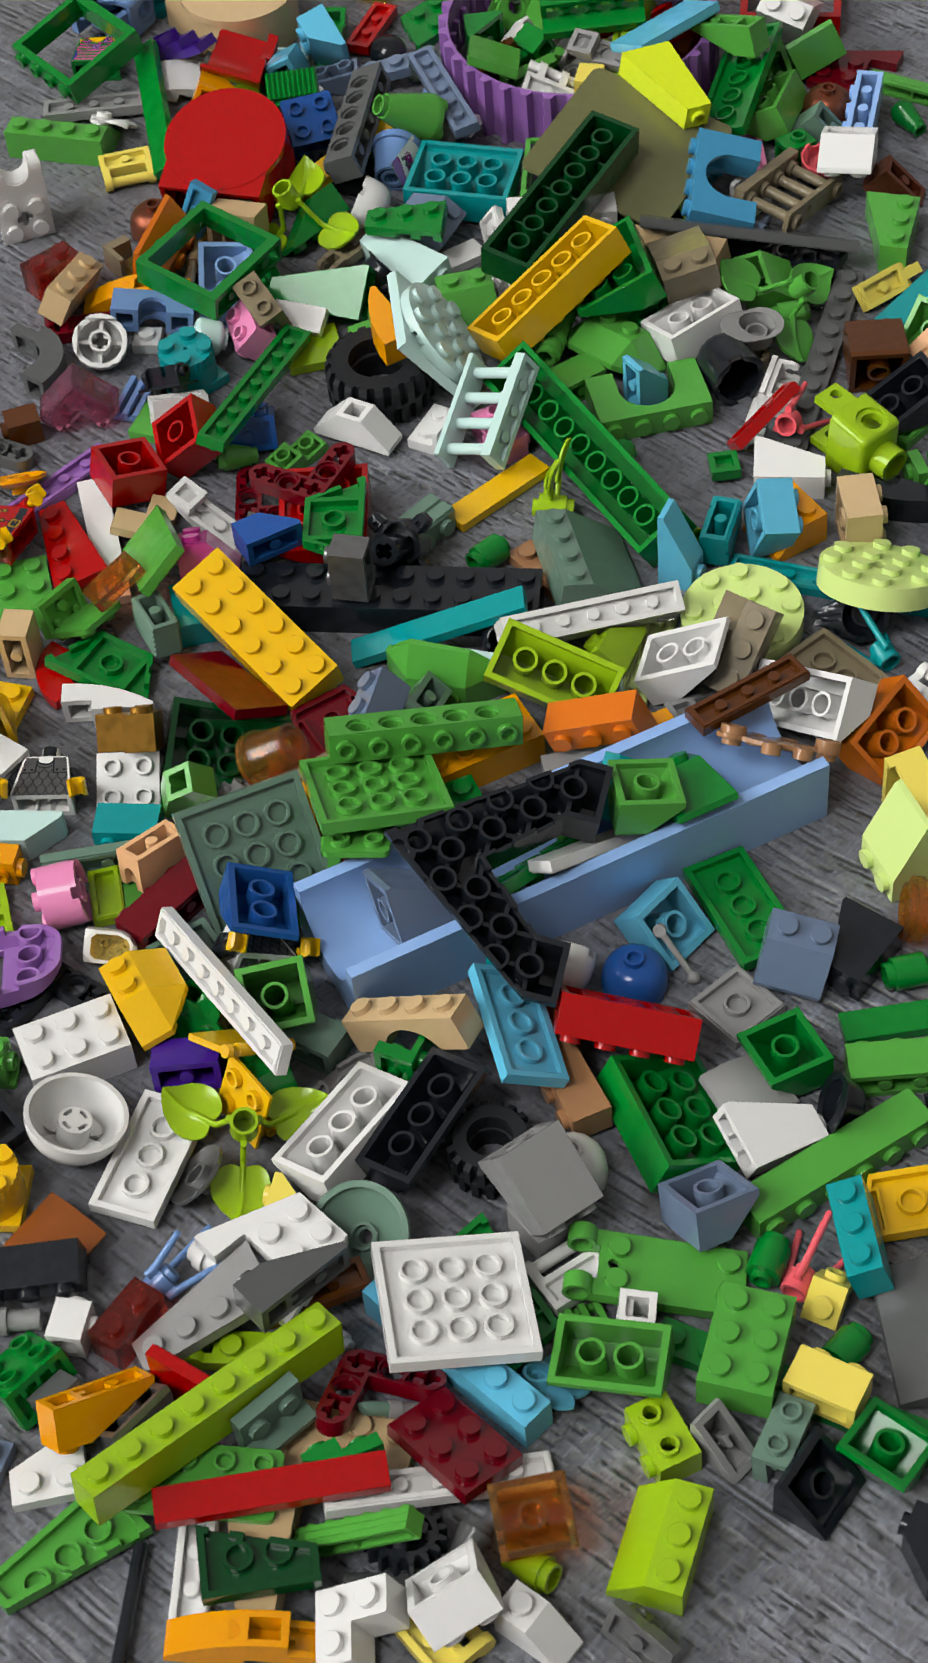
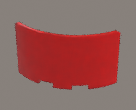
M221 29L209 62L207 64H200V72L203 70L225 78L230 82L261 90L266 83L264 76L265 66L278 50L279 36L269 33L266 42Z

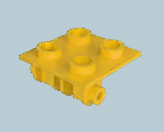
M234 1055L232 1058H229L219 1091L222 1101V1113L231 1115L237 1108L249 1107L257 1115H262L263 1119L271 1121L268 1117V1112L273 1097L238 1057ZM258 1125V1134L249 1143L254 1149H257L262 1136L272 1137L277 1133L276 1126L267 1128Z

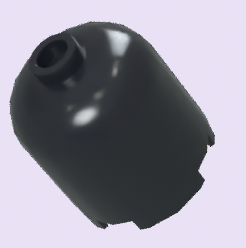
M720 333L706 340L698 352L697 364L701 374L719 401L728 405H737L739 403L737 400L743 399L747 395L752 398L759 391L765 376L763 372L764 363L746 343L725 333Z

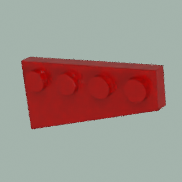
M64 500L38 512L54 588L65 579L75 577L82 589L113 575Z

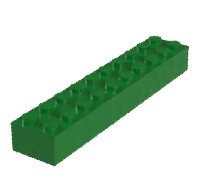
M523 340L497 366L510 367L515 353H526L539 367L521 424L554 461L559 458L565 440L572 438L565 456L563 471L638 554L653 568L658 565L657 518L670 496ZM483 379L482 381L492 392H502L506 379ZM680 508L691 530L694 531L697 525Z

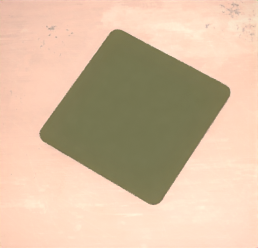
M597 68L591 71L522 161V166L526 171L539 176L587 115L594 110L639 128V153L607 192V194L614 192L618 214L624 217L630 216L637 223H640L641 214L672 218L688 196L684 195L683 192L686 179L690 177L689 174H686L688 159L692 157V154H688L691 137L696 138L699 127L732 134V129L729 125L710 116L707 124L683 129L621 76L606 69Z

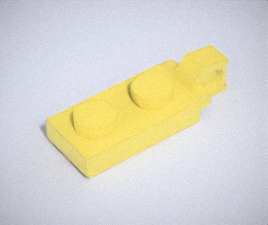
M918 261L906 267L903 266L902 262H898L851 289L863 313L905 291L912 284L909 278L923 270Z

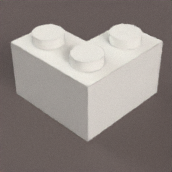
M387 1573L315 1591L316 1663H375V1637L410 1629L406 1588Z

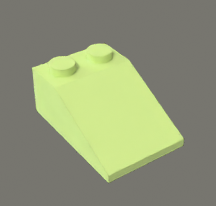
M902 779L894 783L864 831L861 850H859V858L863 867L870 869L874 875V881L878 890L881 893L885 892L891 903L928 889V817Z

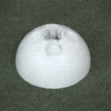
M70 1072L56 1074L37 1083L25 1099L23 1119L30 1141L45 1157L63 1165L83 1166L105 1158L119 1145L128 1127L129 1110L121 1093L110 1083L93 1075Z

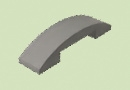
M575 28L566 51L585 62L605 64V69L619 72L622 53L612 52L610 47L612 41L601 39L600 34L597 32Z

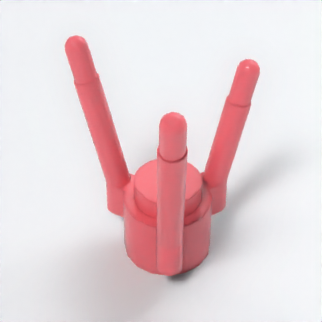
M804 381L800 386L801 390L785 407V411L776 418L773 430L780 435L791 436L795 432L801 435L805 431L826 426L830 423L831 418L805 425L802 424V416L795 410V406L808 386V382Z
M831 1210L826 1211L801 1263H797L794 1267L803 1231L798 1229L795 1233L791 1246V1256L780 1282V1290L784 1295L797 1297V1302H805L812 1277L816 1273L809 1264L832 1217ZM843 1258L833 1268L841 1270L844 1267Z

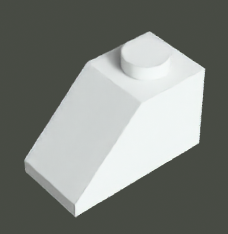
M516 1580L502 1597L504 1609L500 1611L494 1620L495 1630L539 1662L570 1663L584 1645L583 1640L552 1604L519 1580Z

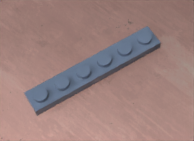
M431 45L407 54L410 65L426 91L440 95L442 99L448 101V109L444 120L455 138L468 137L472 133L480 131L479 121Z

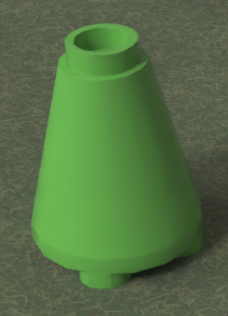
M385 93L375 97L372 105L373 114L392 128L408 131L419 138L420 141H440L443 137L444 128L442 125L448 109V101L442 99L440 95L434 93Z

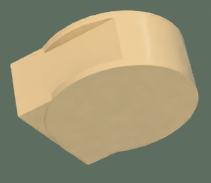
M165 0L169 26L175 27L181 34L194 30L198 38L212 32L217 39L220 30L225 29L267 42L270 33L279 36L278 47L282 48L289 47L298 37L295 31L298 28L296 17L299 16L298 0ZM216 42L198 55L204 58L207 50L213 52Z

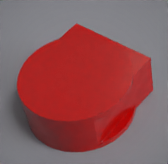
M242 88L218 89L193 99L179 110L166 131L164 139L166 163L158 188L162 198L165 194L171 196L182 209L190 181L197 179L218 191L216 199L238 200V198L252 199V202L266 203L268 221L271 223L277 203L274 201L272 188L279 180L289 179L296 167L294 151L280 110L264 95Z

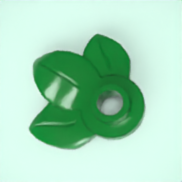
M205 993L201 994L197 1002L186 998L182 1012L176 1021L178 1024L176 1032L167 1039L189 1037V1033L202 1032V1030H223L219 1023L221 1012Z

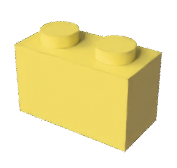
M801 1344L783 1379L782 1392L813 1402L816 1409L814 1414L849 1429L862 1413L872 1393L873 1374L867 1372L859 1364L846 1363L832 1357L824 1349L818 1347L811 1348Z

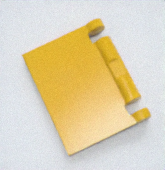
M236 1029L189 1033L188 1040L221 1053L223 1058H232L234 1055L236 1057L257 1055ZM289 1038V1039L292 1041V1043L294 1044L293 1050H292V1051H294V1049H295V1041H294L293 1038Z

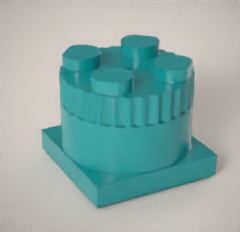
M181 327L179 332H175L158 342L157 353L160 367L183 362L190 367V381L198 379L196 383L187 384L188 390L185 391L203 389L209 395L230 382L229 374L216 364L212 340L206 334L195 331L194 327ZM167 388V393H172L171 388Z

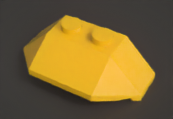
M166 948L127 951L118 957L112 958L105 965L98 968L114 1000L144 1051L151 1049L175 1034L178 1026L176 1021L182 1012L189 988Z

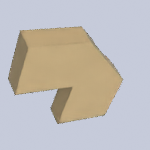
M153 494L146 513L117 507L110 526V534L131 539L156 505L166 511L173 527L179 512L166 496Z

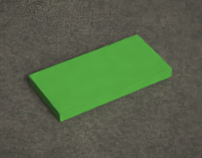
M158 505L155 506L122 549V553L139 591L147 597L152 595L185 552L166 511Z

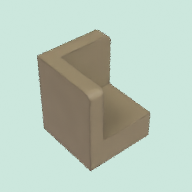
M122 235L102 245L106 267L118 278L132 275L133 253L130 239Z

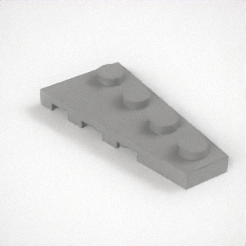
M247 1240L132 1343L133 1349L145 1371L151 1373L145 1353L152 1344H157L183 1360L250 1320L236 1305L233 1284L243 1272L252 1270L260 1264Z

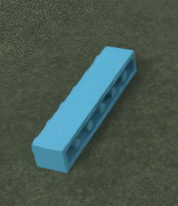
M374 1279L362 1290L366 1314L382 1326ZM506 1364L442 1369L450 1385L526 1449L553 1424L551 1401Z

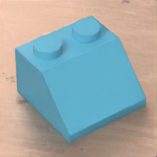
M323 4L296 17L298 28L295 31L301 41L299 44L306 56L310 54L315 63L331 65L344 59H350L346 42Z
M792 478L756 479L743 502L742 508L750 556L761 558L791 547L799 535L802 534L803 520L801 516H798L797 512L799 494L798 490L793 487Z
M679 877L656 880L614 920V923L629 944H644L654 949L664 959L667 971L669 972L674 971L680 964L662 938L654 936L653 928L656 924L663 923L666 925V934L684 959L715 930Z

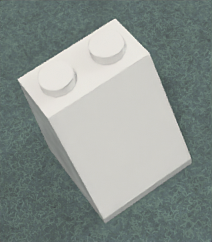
M760 0L756 9V16H765L766 24L781 22L783 27L782 42L789 44L812 30L824 2L819 0Z

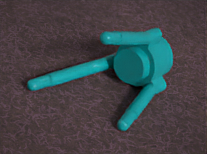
M858 608L877 641L869 649L871 653L870 658L853 646H849L884 673L893 670L901 661L900 654L894 648L886 631L884 634H881L868 611Z

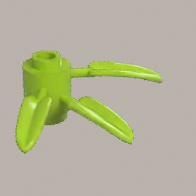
M572 438L565 440L559 458L555 459L549 467L544 479L543 493L539 494V499L533 498L532 516H535L536 510L553 508L574 512L575 499H568V495H560L563 464ZM554 479H555V483H556V486H555V494H554V488H553V486H554Z

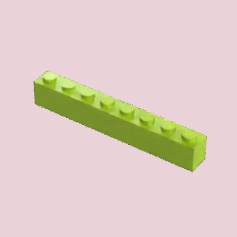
M318 1301L70 1473L76 1502L99 1526L107 1522L149 1492L151 1488L156 1487L233 1432L230 1419L288 1371L299 1380V1383H302L344 1353L342 1323Z

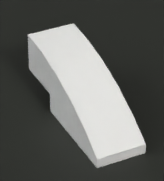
M83 683L62 684L61 706L66 723L94 721L96 729L95 715L103 713V707L122 706V712L130 711V707H134V705L153 704L154 708L152 700L123 689Z

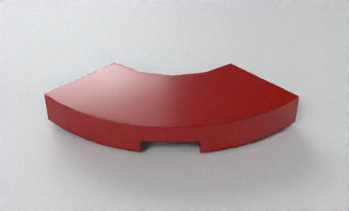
M51 641L39 657L36 667V678L43 698L53 708L58 710L62 707V684H74L75 682L45 667L44 658L52 653L56 657L69 651Z

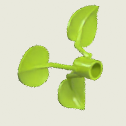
M306 155L303 156L295 167L289 179L279 180L272 188V193L278 200L275 206L278 209L281 227L276 223H269V233L281 238V248L283 251L288 243V238L283 234L286 231L283 209L294 211L300 206L324 228L318 236L321 247L326 250H336L345 246L356 236L360 230V225L353 215L346 212L333 214L326 224L301 200L304 196L314 195L325 182L324 171Z
M200 1083L163 1087L161 1090V1104L169 1127L177 1136L184 1140L200 1141L207 1136L210 1126L219 1128L227 1124L230 1125L232 1138L240 1142V1167L234 1164L222 1166L211 1182L210 1191L215 1205L230 1220H233L264 1207L262 1202L263 1192L267 1184L271 1185L270 1177L265 1168L259 1165L246 1167L247 1143L254 1140L257 1136L258 1125L267 1128L276 1126L277 1135L287 1142L328 1096L327 1093L308 1087H289L278 1090L271 1095L273 1099L268 1112V1117L271 1121L263 1119L262 1115H257L249 1107L237 1108L231 1115L228 1114L224 1119L215 1121L222 1113V1101L215 1089Z

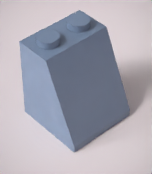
M367 868L362 871L381 928L398 945L455 920L412 868Z

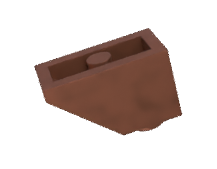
M890 154L875 164L871 175L867 174L864 177L862 186L865 192L907 194L921 197L920 206L923 204L925 188Z

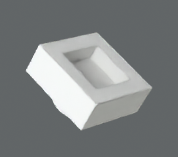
M139 327V332H134L132 342L133 354H158V342L164 338L163 328Z

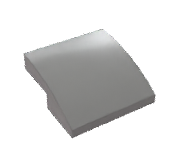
M748 1054L727 1061L700 1075L698 1079L717 1109L727 1102L795 1104L800 1102L795 1094L772 1090Z

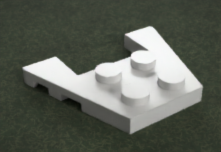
M300 1192L201 1232L194 1237L195 1245L216 1265L246 1240L266 1261L342 1241L347 1245L349 1244L348 1235ZM313 1296L282 1319L279 1324L283 1326L296 1317L303 1306L307 1307Z

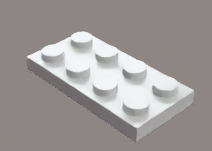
M147 1089L144 1090L129 1120L126 1133L115 1148L88 1203L90 1211L153 1229L157 1228L198 1142L184 1140L171 1130L162 1111L161 1093Z

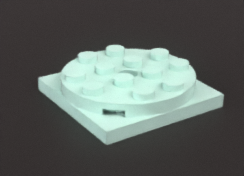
M394 269L387 275L397 349L454 396L469 353H474L484 363L480 348L467 330L468 326L460 316V309L455 302H448L435 285L428 286L420 282L412 284Z

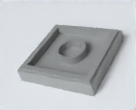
M738 964L688 1002V1010L694 1011L703 1019V1023L735 1050L742 1046L737 1039V1033L786 1012V1004L767 988L752 984L754 978Z

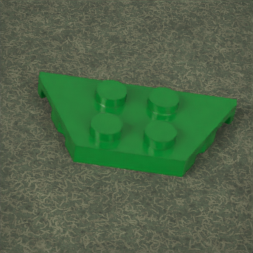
M426 0L400 17L401 26L408 33L410 42H414L416 50L428 45L433 46L439 42L438 16L442 15V2L447 0Z
M366 476L356 478L357 484L345 489L338 485L324 493H317L305 498L302 531L303 549L323 555L325 546H330L334 533L364 536L367 494Z
M104 631L95 633L84 641H78L69 645V651L54 657L51 653L44 658L45 667L78 683L119 688L149 699L154 655Z

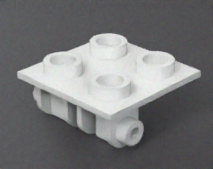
M160 751L97 753V805L98 803L159 804L160 776H162L163 765L160 764Z

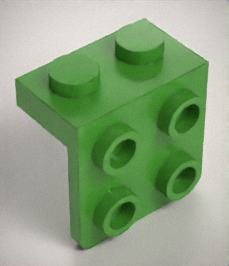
M73 577L65 579L30 609L34 610L36 621L46 640L59 639L64 641L71 637H80L81 639L91 637L97 632L96 628L102 623L112 620L115 617L114 613L122 606L119 600L87 603L76 578Z

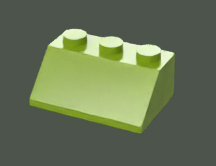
M677 1478L639 1485L607 1585L606 1595L617 1599L621 1598L632 1603L638 1602L642 1606L683 1617L714 1511V1488Z

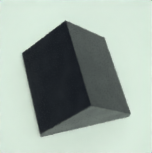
M815 1426L774 1486L773 1512L817 1539L826 1541L865 1482V1478L844 1454L835 1449L836 1445L821 1427Z

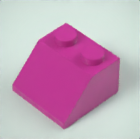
M189 527L183 529V533H178V537L185 549V552L178 560L180 580L217 547L241 570V555L210 531H200V527Z

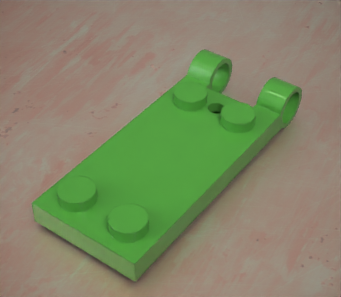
M576 1221L569 1225L567 1239L569 1248L578 1252L599 1253L596 1278L589 1272L580 1269H572L564 1273L562 1294L570 1300H587L618 1305L620 1288L658 1292L656 1311L712 1319L722 1281L746 1286L747 1273H745V1268L748 1261L747 1251L716 1247L700 1252L688 1242L602 1230L587 1221ZM615 1263L618 1267L610 1268L608 1264Z

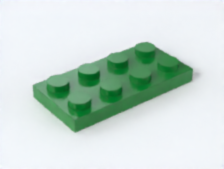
M739 846L683 868V878L740 967L745 971L756 968L765 926L773 907L785 909L744 847Z

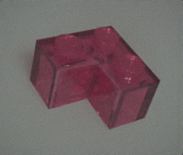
M74 363L40 397V421L63 433L79 416L103 428L119 412V388Z

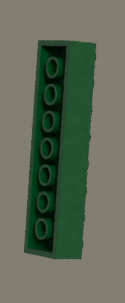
M592 110L481 247V271L504 282L513 284L584 215L589 216L639 153V128Z

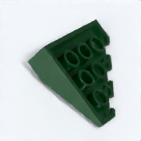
M174 696L169 710L162 776L164 771L187 761L212 767L217 793L223 781L231 784L234 778L242 780L247 776L251 778L269 766V761L281 753L286 754L294 748L296 737L291 717L284 715L233 720L212 702ZM160 790V800H159V804H161L162 810H163V814H164V808H163V802H162V796H161V790Z

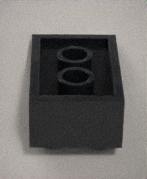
M922 350L867 392L870 397L899 420L898 435L928 425V357Z

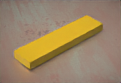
M531 453L451 505L455 510L456 527L464 533L545 479L549 466Z

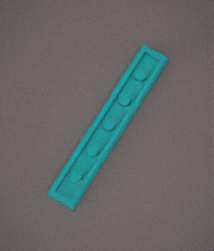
M523 585L352 639V663L358 669L386 660L387 646L395 645L407 639L439 643L492 626L500 617L528 612L526 591Z

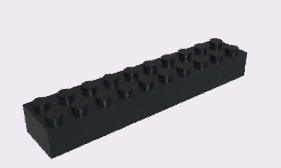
M243 561L241 570L303 632L371 634L523 585L526 591L528 611L543 609L544 601L543 569L412 565H389L384 567L373 565L375 584L369 602L333 599L331 586L327 585L328 564L261 562L250 567L247 562ZM485 628L461 636L482 637V631Z

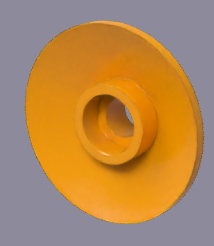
M29 471L0 477V488L11 489L12 495H21L26 493L29 486L47 476L46 471Z

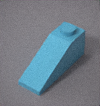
M669 498L657 518L658 583L678 580L680 590L687 591L694 581L706 573L707 567L703 564V550L676 501Z

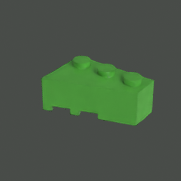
M866 192L865 219L868 222L870 239L872 238L873 252L878 271L881 272L898 262H902L904 267L908 266L919 224L921 197L907 194Z

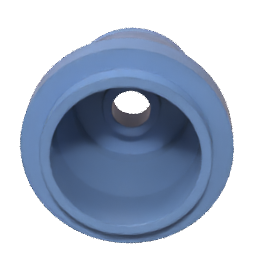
M387 129L375 135L371 148L374 158L375 179L385 184L390 191L403 190V186L391 163L412 135L415 138L412 141L418 147L421 144L419 138L414 134L402 129Z

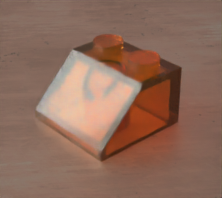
M564 1470L487 1484L501 1563L580 1548Z

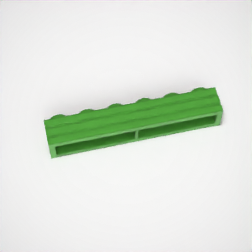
M884 72L883 95L928 106V83Z
M402 1504L401 1507L394 1509L383 1508L379 1512H363L362 1515L344 1516L340 1520L329 1519L325 1520V1523H309L305 1527L295 1529L294 1540L317 1543L320 1558L421 1539L425 1515L416 1510L413 1505Z

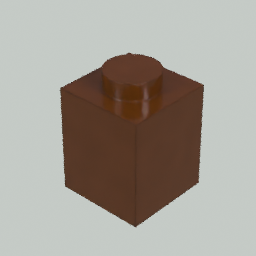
M35 403L1 411L4 423H0V429L4 439L28 446L45 441Z

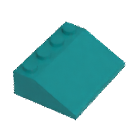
M422 140L403 187L404 204L413 193L443 195L450 198L467 213L462 221L480 222L494 204L502 208L505 218L506 198L517 196L524 149Z

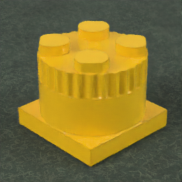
M0 1144V1232L15 1233L25 1221L35 1171L32 1165H19L14 1152L6 1144Z

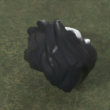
M834 600L822 606L821 611H813V617L816 618L814 621L815 627H830L835 634L858 644L876 640L857 607ZM867 610L881 634H884L894 613Z

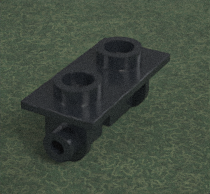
M183 362L152 369L149 368L141 375L146 389L140 390L138 393L150 392L151 396L168 394L167 388H171L172 393L188 390L187 384L196 383L198 379L190 381V367Z

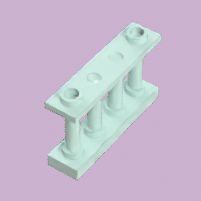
M469 353L442 432L436 444L434 455L448 468H454L458 455H481L494 469L505 470L539 371L537 364L526 353H515L510 367H487L474 353ZM506 379L502 392H480L483 385L482 380ZM476 404H498L493 418H471L470 413L474 411ZM467 429H489L484 443H462Z

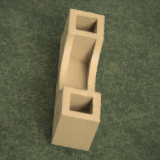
M467 994L358 998L351 1004L350 1010L341 1021L359 1052H373L379 1040L392 1044L400 1030L420 1034L432 1041L441 1050L470 1049L484 1026Z

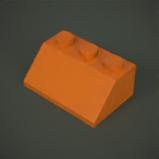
M167 194L164 195L133 252L132 275L137 274L135 261L138 257L144 254L174 224L187 215L173 198ZM196 235L161 267L173 273L177 269L181 270L186 259L185 253L187 249L192 250L196 241Z
M905 674L882 678L878 683L870 717L841 741L842 747L838 757L847 768L881 786L883 784L884 758L919 745L922 748L928 741V701Z
M637 689L548 703L542 734L556 753L615 744L658 724Z

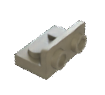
M255 271L233 286V290L261 328H264L269 323L273 325L278 322L281 328L285 324L292 325Z

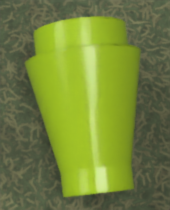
M510 1545L505 1550L501 1559V1566L513 1573L537 1594L542 1592L546 1594L552 1593L560 1582L563 1568L561 1564L556 1562L554 1556Z

